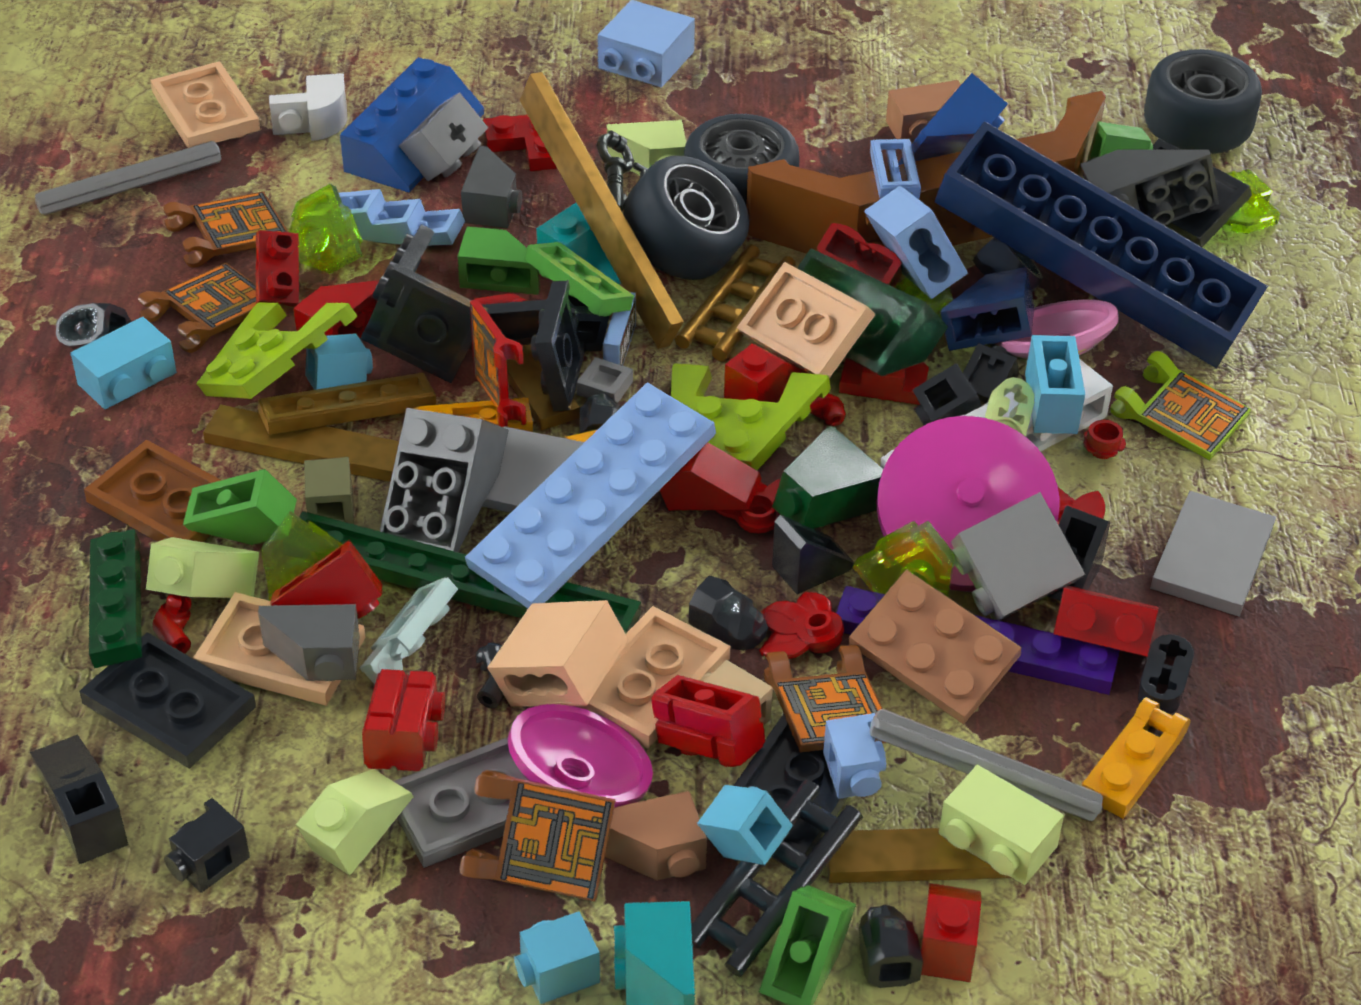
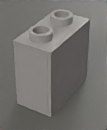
M1041 492L958 533L951 541L954 549L950 550L952 560L958 571L962 575L968 573L976 590L972 592L978 609L984 616L990 614L994 620L1000 621L1074 583L1085 575Z

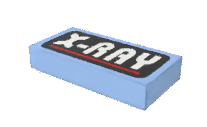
M630 292L634 295L631 310L613 313L603 342V360L622 366L636 326V293Z

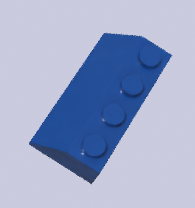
M418 57L340 134L344 172L409 193L424 176L399 145L439 105L459 92L479 117L484 114V106L450 66Z
M971 73L911 144L915 161L962 151L984 121L998 129L1005 121L999 114L1008 103ZM903 157L898 162V165L904 164Z

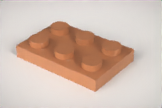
M908 570L900 576L849 636V645H858L863 655L963 725L1021 656L1022 648Z

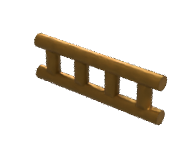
M749 244L675 337L677 346L687 349L696 340L713 346L712 356L718 361H725L744 336L737 329L740 322L783 263L786 262L796 267L795 260L790 256H784L776 264L758 258L760 256L759 248ZM747 271L767 277L761 287L741 280ZM729 294L750 300L744 309L723 303ZM712 317L732 323L726 333L705 326Z

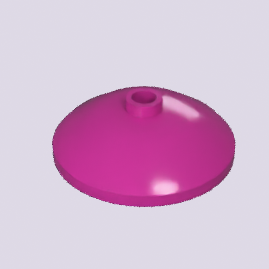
M561 704L534 706L516 717L508 734V748L511 757L519 771L528 781L616 799L615 807L639 802L645 796L653 777L651 761L640 743L618 724L592 711Z

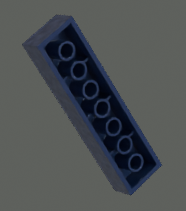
M985 121L946 171L935 199V203L1099 300L1115 305L1121 313L1216 369L1268 288L1266 284Z

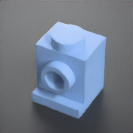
M875 713L826 720L823 753L838 799L853 796H870L877 793L881 788L882 783L879 772L886 770V756L881 741L875 742V738L870 735L871 722Z

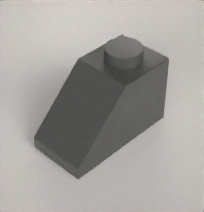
M479 146L461 190L462 215L465 223L509 228L514 213L519 214L521 210L522 191L516 190V174L486 146Z
M356 604L259 606L258 616L263 645L307 681L356 680L360 639Z

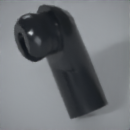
M495 642L480 647L475 657L476 663H484L480 669L488 672L489 678L478 692L477 699L483 706L490 709L497 708L504 698L502 691L487 668L503 646Z

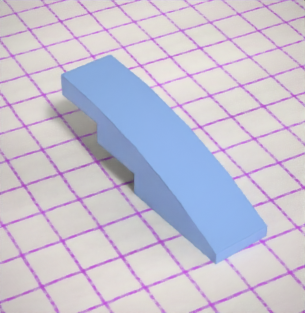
M380 189L313 195L298 217L300 223L305 226L340 236L390 244H402L406 234L414 236L422 224L434 232L429 245H452L465 223L460 209L425 212L420 199L386 202Z

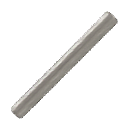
M214 141L203 143L39 192L35 195L36 205L42 215L54 213L219 163L221 161V152Z
M885 709L878 710L872 719L870 735L883 742L969 774L976 765H979L1046 805L1088 821L1094 820L1102 810L1103 797L1099 792Z

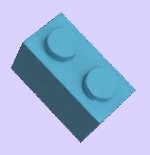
M144 317L70 352L77 384L103 409H107L177 373L171 341Z
M1032 335L1025 377L1026 382L1034 393V406L1031 414L1033 432L1078 434L1085 400V389L1076 337Z

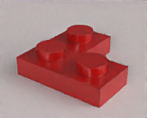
M500 115L495 118L483 119V122L488 126L484 132L486 146L492 152L525 149L530 171L557 169L528 115Z

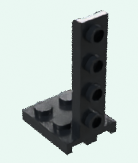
M421 224L414 236L406 234L393 260L390 261L384 275L381 276L371 297L378 302L360 339L452 383L472 343L470 301L472 300L416 273L422 260L421 257L434 235L433 230Z
M569 280L552 282L547 300L482 304V306L488 308L487 313L505 338L514 340L521 345H531L533 359L540 362L542 369V392L544 395H549L553 412L569 411L571 409L577 385L576 382L579 378L586 351L585 341L579 342L576 326L579 324L576 308H570L568 301ZM471 343L469 349H473V343Z

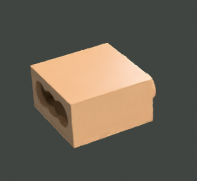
M607 600L532 603L487 668L510 706H538L545 704L587 706L629 639Z

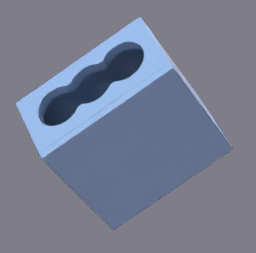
M631 0L598 34V68L662 88L694 52L695 18Z
M901 185L864 210L884 246L894 252L900 259L902 274L931 299L968 274L933 211Z

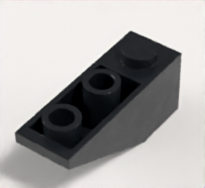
M78 734L30 752L33 763L79 865L129 845L116 799L102 770Z

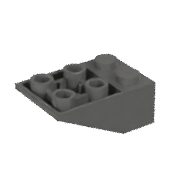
M1116 150L1080 164L1085 180L1164 226L1219 204L1209 150Z
M406 408L380 532L458 552L500 473L509 430L483 419Z

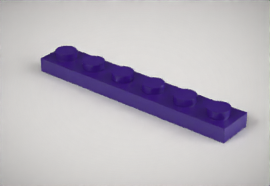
M845 586L836 611L844 624L843 633L851 635L885 594ZM976 616L1022 647L1021 656L1008 670L1009 672L1107 695L1110 694L1120 650L1055 635L1051 632Z

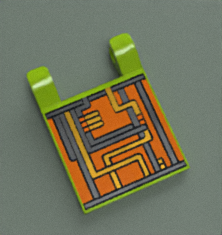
M1160 351L1153 352L1147 359L1150 365L1144 369L1143 376L1150 382L1165 384L1146 404L1131 388L1126 386L1119 388L1114 394V398L1117 400L1110 407L1111 413L1118 418L1135 419L1210 461L1249 416L1251 408L1179 370L1166 354Z

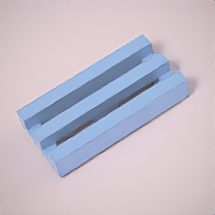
M910 139L871 140L870 155L879 199L900 185L917 199H920L921 185ZM895 149H901L908 181L901 180ZM881 150H886L892 182L887 180Z

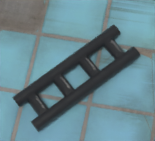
M804 779L781 810L792 823V828L799 819H802L824 833V835L808 856L785 841L780 843L771 858L795 873L779 894H774L753 880L764 865L740 861L691 924L692 947L699 949L708 936H710L733 952L725 966L738 977L743 976L781 926L792 892L807 885L811 886L863 818L862 814L850 805H846L839 816L836 817L813 803L821 790L814 782L808 779ZM739 897H742L764 912L747 935L722 920Z

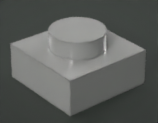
M595 357L576 382L577 395L589 398L590 396L597 397L600 393H604L618 403L633 383V369Z

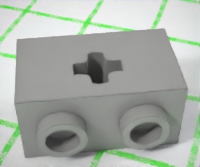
M459 92L439 105L399 147L427 181L441 173L446 178L462 165L459 159L461 156L467 157L481 145L478 138L487 130L488 126Z

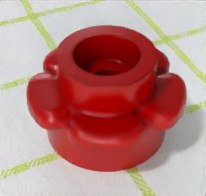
M1095 421L1084 433V448L1096 458L1109 459L1125 449L1126 441L1123 438V429L1113 421Z

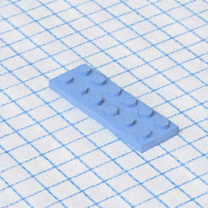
M647 382L465 556L468 568L526 608H529L532 603H545L716 434L715 423Z

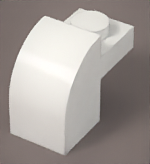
M343 73L306 76L307 93L269 95L273 135L310 132L311 141H316L338 133L347 122V103Z

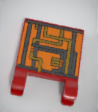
M479 300L470 301L475 377L497 408L498 426L508 427L509 420H517L521 422V425H526V407L522 403L509 399L507 374L508 359L516 360L518 364H523V347L520 343L505 338Z

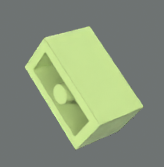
M976 765L943 802L939 834L955 847L965 849L987 862L998 873L1008 875L1026 885L1058 847L1064 814L981 766Z

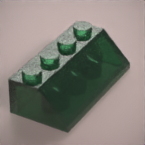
M810 248L797 269L863 303L875 313V316L845 358L880 376H885L924 362L948 328L926 302Z

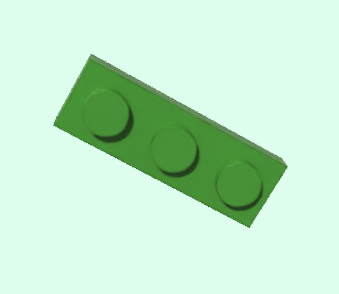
M553 242L527 246L524 260L538 269L539 274L552 281L569 280L570 290L568 295L577 298L588 306V310L591 313L599 316H610L615 312L631 310L633 294L562 243Z

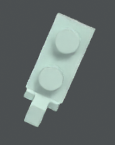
M448 577L418 588L372 645L371 649L373 652L360 667V670L374 684L381 669L403 670L402 659L417 651L425 642L426 638L423 636V633L426 629L436 624L448 613L450 607L447 603L458 590Z

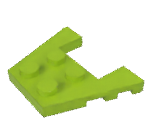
M257 303L216 358L207 366L206 371L196 384L205 396L252 399L295 366L290 358L302 349H317L329 340L324 332L339 321L344 326H347L357 317L356 313L349 303H326L299 331H279L274 328L287 316L278 303Z
M674 363L672 366L671 397L715 423L716 434L708 443L756 471L787 439L785 432L795 421L802 422L811 412V403L818 396L824 398L831 389L828 375L792 372L778 403L762 402L755 399L738 400L718 398L716 396L704 397L712 379L709 366Z

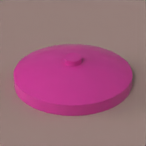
M948 417L918 428L900 442L892 452L884 466L877 494L878 521L885 541L893 554L915 575L939 587L973 592L976 588L968 573L962 575L952 560L950 550L954 549L951 541L958 533L1041 492L1056 522H1058L1060 507L1058 486L1054 473L1044 455L1027 437L1017 430L998 421L983 417Z

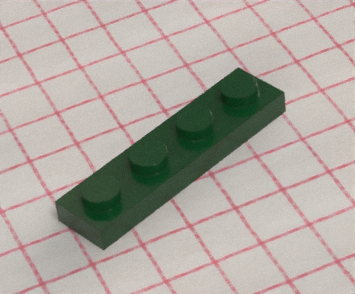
M135 529L123 532H109L101 537L90 539L89 657L94 669L142 657L140 541Z

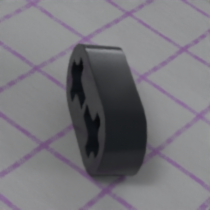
M1167 634L1161 635L1153 641L1139 686V703L1147 697L1159 703V709L1168 714L1177 711L1181 704L1194 657V649L1185 638ZM1167 655L1176 657L1173 666L1164 664ZM1159 683L1168 685L1165 694L1156 692Z

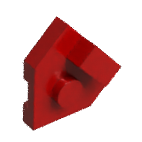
M891 335L846 355L840 379L839 393L919 405L920 403L913 389L928 380L929 366L895 335Z

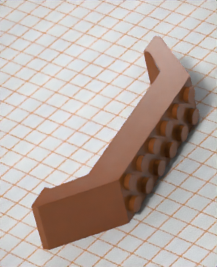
M1103 91L1069 97L1067 99L1065 115L1055 131L1016 140L1082 178L1083 173L1080 164L1087 162L1097 122H1102L1106 95ZM962 151L915 161L921 185L919 200L933 211L952 246L993 237L935 203L946 171ZM785 159L748 167L746 205L749 215L748 235L818 257L817 246L831 223H838L856 230L866 243L884 246L864 210L880 200L874 171L838 178L789 165ZM904 164L898 165L901 180L908 181ZM889 167L885 168L887 180L892 182Z

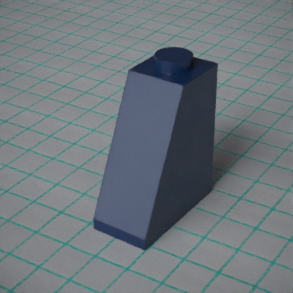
M1027 267L986 274L941 309L949 351L976 347L978 343L987 345L1032 337L1034 300Z

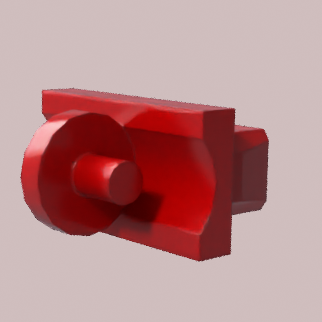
M257 231L256 304L278 303L293 307L299 304V233Z

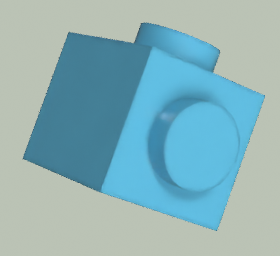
M357 334L327 336L329 340L317 349H306L305 376L314 390L366 382L367 374H371L373 369L371 351L369 348H365Z
M724 785L697 822L698 826L723 857L766 865L793 826L767 791L754 786L744 788Z
M580 911L553 921L544 920L538 922L530 929L520 932L521 954L514 957L516 970L524 987L532 985L540 1004L600 983V953Z

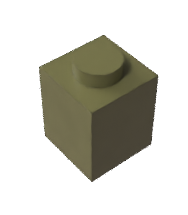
M349 457L305 460L304 476L307 512L354 524L353 486Z

